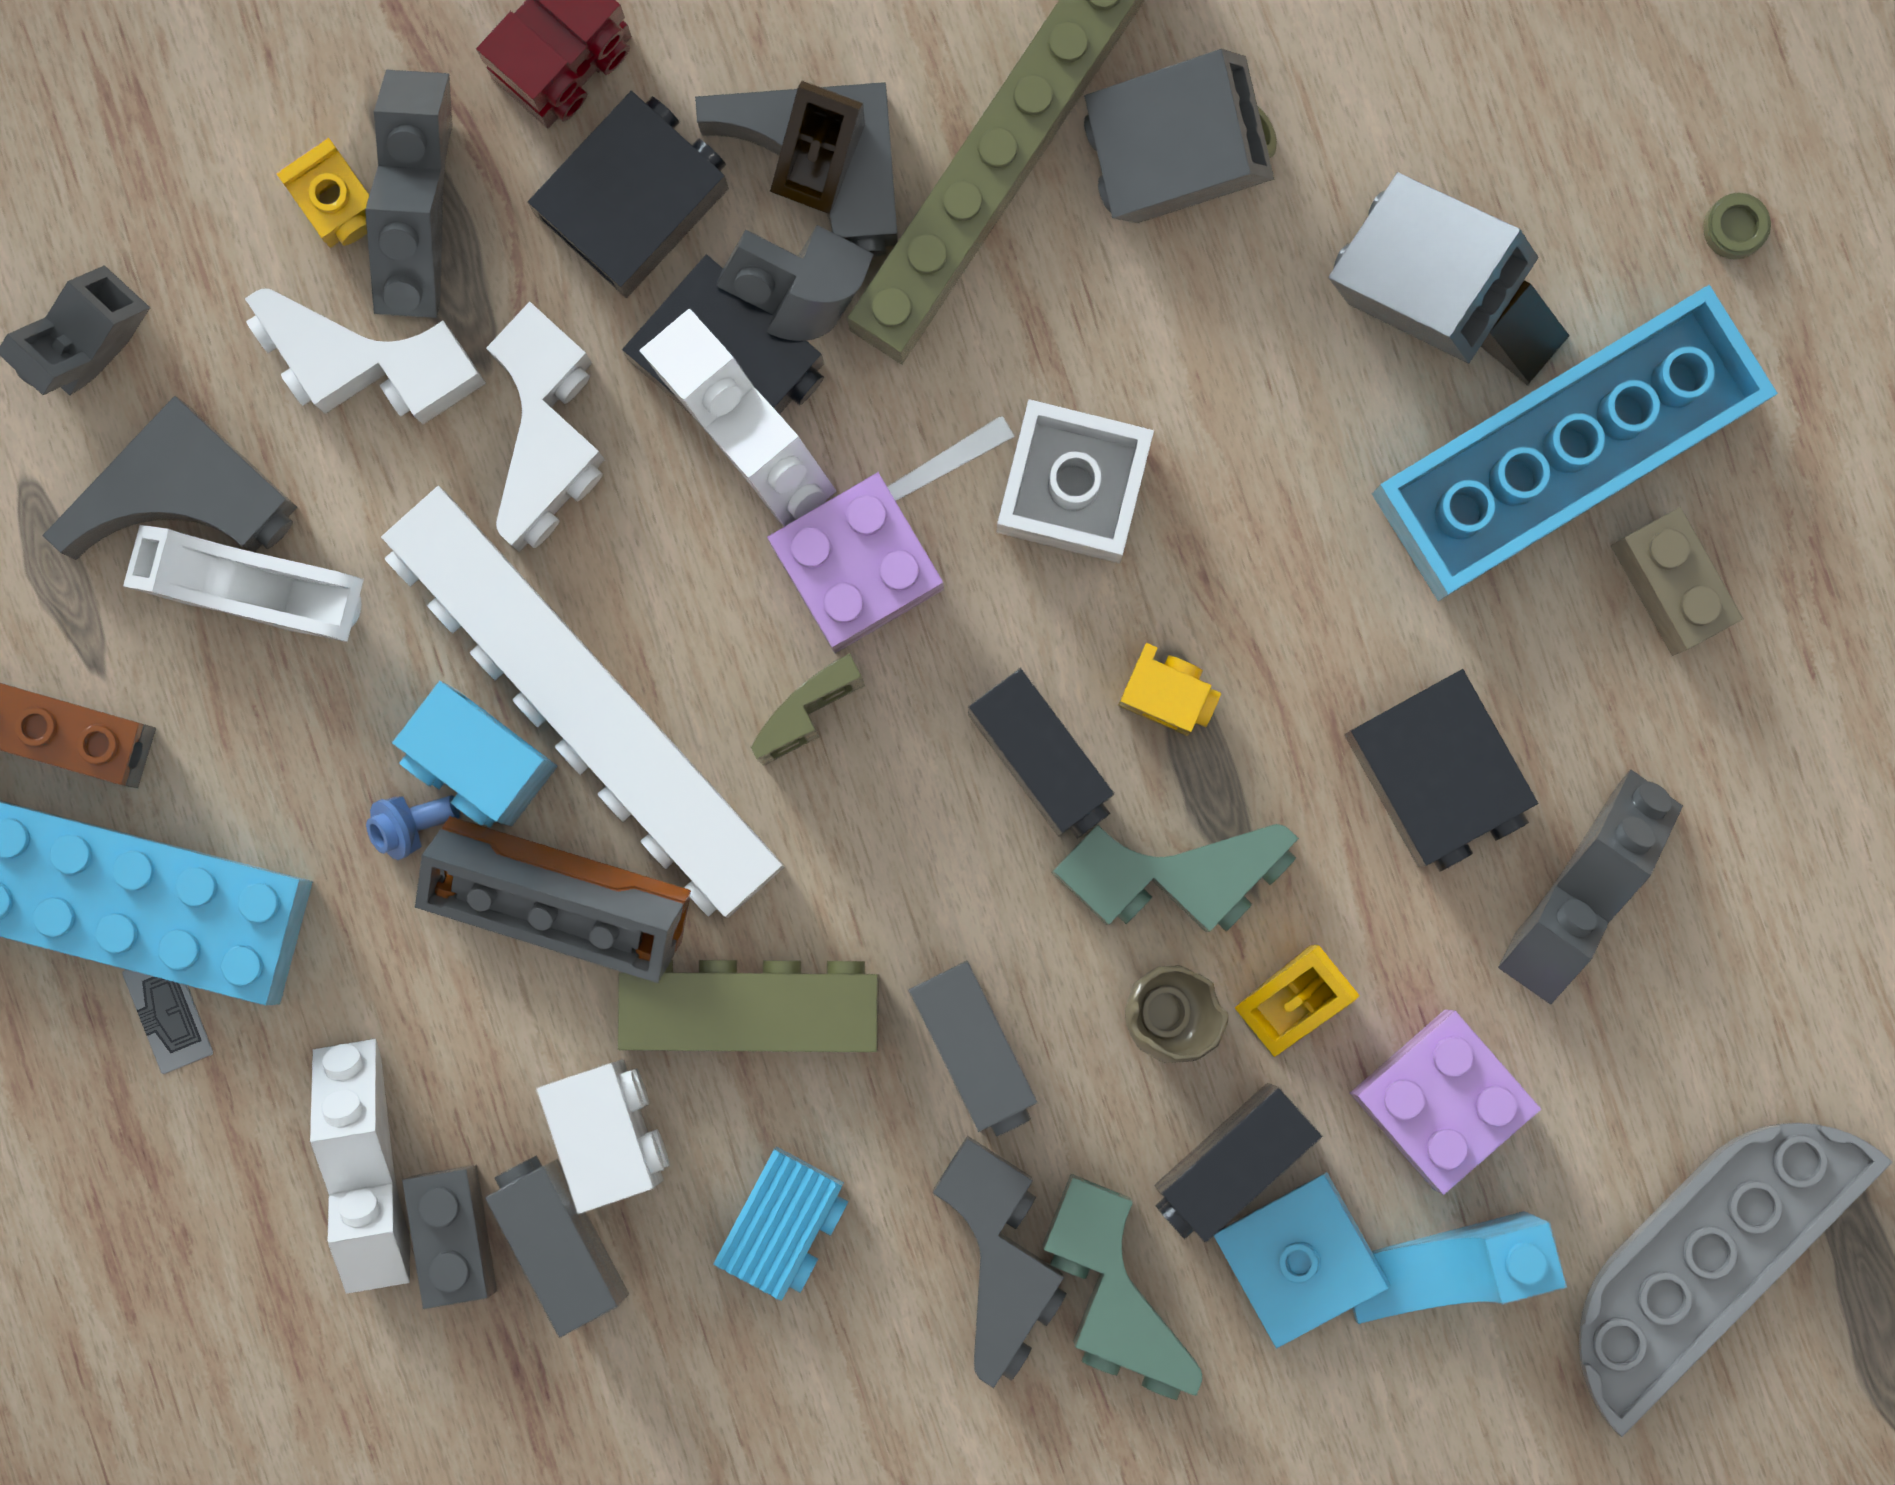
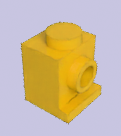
M329 138L276 173L317 233L330 248L338 242H341L343 246L352 244L367 234L365 209L369 193ZM334 185L340 187V196L336 202L332 204L320 202L319 195Z
M1146 643L1118 706L1186 736L1192 732L1195 723L1206 728L1217 706L1221 692L1212 689V685L1199 680L1203 670L1189 662L1170 655L1167 656L1164 664L1153 660L1158 647Z

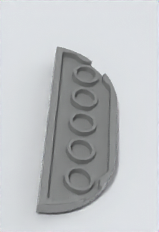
M1783 1123L1761 1127L1732 1139L1709 1156L1613 1253L1599 1271L1588 1292L1579 1329L1580 1362L1588 1391L1597 1409L1619 1436L1623 1437L1893 1162L1880 1150L1850 1133L1808 1123Z

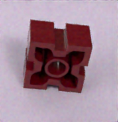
M526 0L515 13L510 11L476 50L482 61L487 65L486 69L492 80L549 129L558 118L565 122L580 109L588 96V93L581 87L595 72L598 74L602 72L604 75H608L622 63L630 50L627 42L632 36L628 24L623 21L625 16L622 7L616 0Z

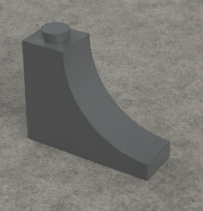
M886 82L821 87L863 103L865 118L864 129L834 207L830 214L827 213L834 234L873 253V257L885 255L886 247L895 246L898 242ZM797 89L695 96L697 123L701 136H724L749 141L780 156Z
M174 396L42 536L60 553L77 560L91 546L118 530L148 521L183 520L220 530L232 537L241 546L256 552L262 545L266 549L273 547L285 536L293 524L289 516L298 507L189 405Z

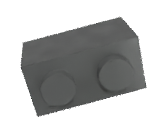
M477 1165L418 1174L402 1180L423 1309L486 1299L497 1292Z

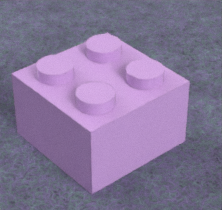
M879 472L767 537L834 654L944 590L941 577Z
M1444 1010L1350 1092L1351 1096L1431 1188L1443 1195L1541 1110L1454 1010Z

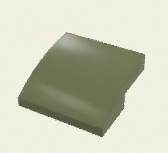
M850 653L808 679L773 713L751 746L756 759L763 766L819 738L820 736L809 714L865 686Z

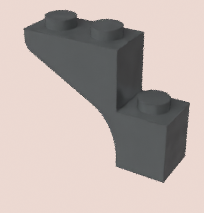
M386 69L374 109L378 167L365 209L374 314L437 318L441 293L444 172L448 144L453 127L449 73Z
M1630 770L1611 794L1556 882L1531 915L1516 931L1498 968L1551 1005L1592 960L1609 922L1651 876L1683 805L1670 797L1667 791L1658 784L1649 782L1633 770Z
M967 1135L935 1185L933 1194L951 1205L966 1220L979 1245L980 1270L974 1369L980 1380L994 1388L1002 1375L1011 1381L1014 1379L1032 1350V1347L1024 1343L1025 1338L1036 1321L1041 1322L1045 1326L1049 1324L1067 1293L1058 1288L1064 1279L1062 1272L1000 1233L1006 1223L1017 1229L1034 1203L1036 1196L1027 1191L1033 1182L1032 1177Z

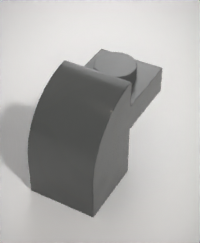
M816 225L798 256L745 229L723 267L716 286L772 314L767 333L788 340H813L829 333L838 323L862 285L874 254Z
M104 265L67 281L45 318L6 335L0 345V356L16 370V373L24 382L33 386L42 395L60 387L68 395H71L97 377L126 346L150 307Z

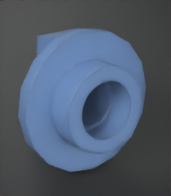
M450 795L410 808L404 797L381 799L373 803L370 809L371 818L366 823L367 833L372 844L380 853H387L396 860L409 856V854L422 847L418 831L444 824L449 816L460 818V810L451 803L454 796Z

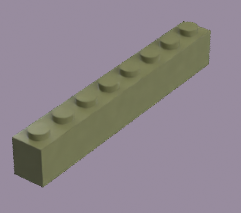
M1059 0L847 317L851 332L901 365L904 363L1145 0Z

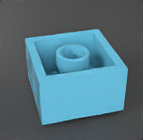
M442 681L437 683L392 742V744L406 753L399 762L402 767L428 786L433 785L440 789L444 783L457 792L451 803L482 826L484 824L491 828L494 822L513 826L558 767L459 690Z

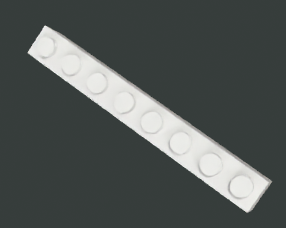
M437 486L381 536L393 550L385 557L388 564L410 587L418 579L435 596L427 605L428 608L451 633H454L461 626L478 644L470 651L473 658L494 680H497L504 673L521 691L512 699L513 702L536 727H539L546 720L563 738L555 746L558 752L580 775L588 768L597 775L606 785L598 793L599 797L622 822L630 815H633L645 828L648 834L640 842L665 869L675 862L692 880L684 888L691 890L690 898L708 917L718 909L724 917L729 918L785 867L441 487Z

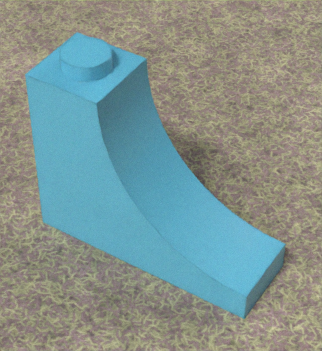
M1523 1211L1373 1250L1372 1253L1391 1286L1389 1289L1352 1309L1356 1322L1361 1324L1403 1313L1472 1302H1497L1505 1304L1566 1288L1550 1223Z

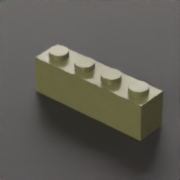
M671 960L658 983L619 972L618 1050L877 1052L879 974H865V961H827V974L801 973V961L763 960V973H737V960H699V973L673 972V960Z

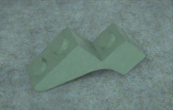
M1275 824L1177 855L1153 857L1128 849L1097 825L1052 873L1106 925H1109L1117 916L1127 924L1152 898L1144 888L1153 881L1205 932H1210L1217 924L1227 931L1251 907L1252 903L1245 897L1247 892L1261 878L1271 885L1295 861L1296 857L1288 849L1299 838L1287 827Z
M1070 1174L1043 1242V1249L1054 1254L1050 1265L1069 1274L1086 1279L1090 1269L1100 1273L1073 1340L1076 1348L1085 1351L1081 1361L1093 1368L1115 1376L1118 1375L1121 1366L1145 1376L1141 1384L1143 1387L1170 1399L1177 1400L1181 1391L1196 1396L1202 1383L1200 1367L1133 1284L1124 1267L1122 1237L1125 1222L1133 1203L1132 1199Z

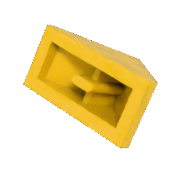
M1309 945L1234 1008L1271 1054L1276 1057L1353 1003L1360 995L1319 945Z

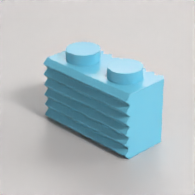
M776 1147L713 1265L781 1301L789 1287L801 1293L818 1261V1258L807 1253L819 1230L831 1236L849 1202L837 1196L844 1182Z

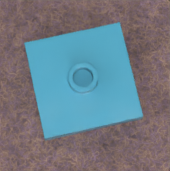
M1328 1172L1224 1227L1214 1235L1215 1240L1276 1349L1389 1289L1391 1286Z

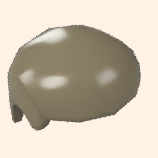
M1181 965L1162 966L1151 970L1133 984L1125 1008V1020L1132 1039L1141 1051L1163 1063L1193 1062L1201 1059L1219 1046L1228 1024V1012L1224 1011L1220 1006L1212 981Z

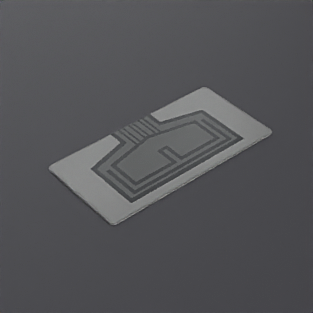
M124 970L122 972L162 1074L213 1054L187 985L131 970Z

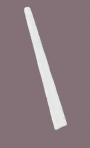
M998 417L887 488L895 501L1015 436L1004 417Z

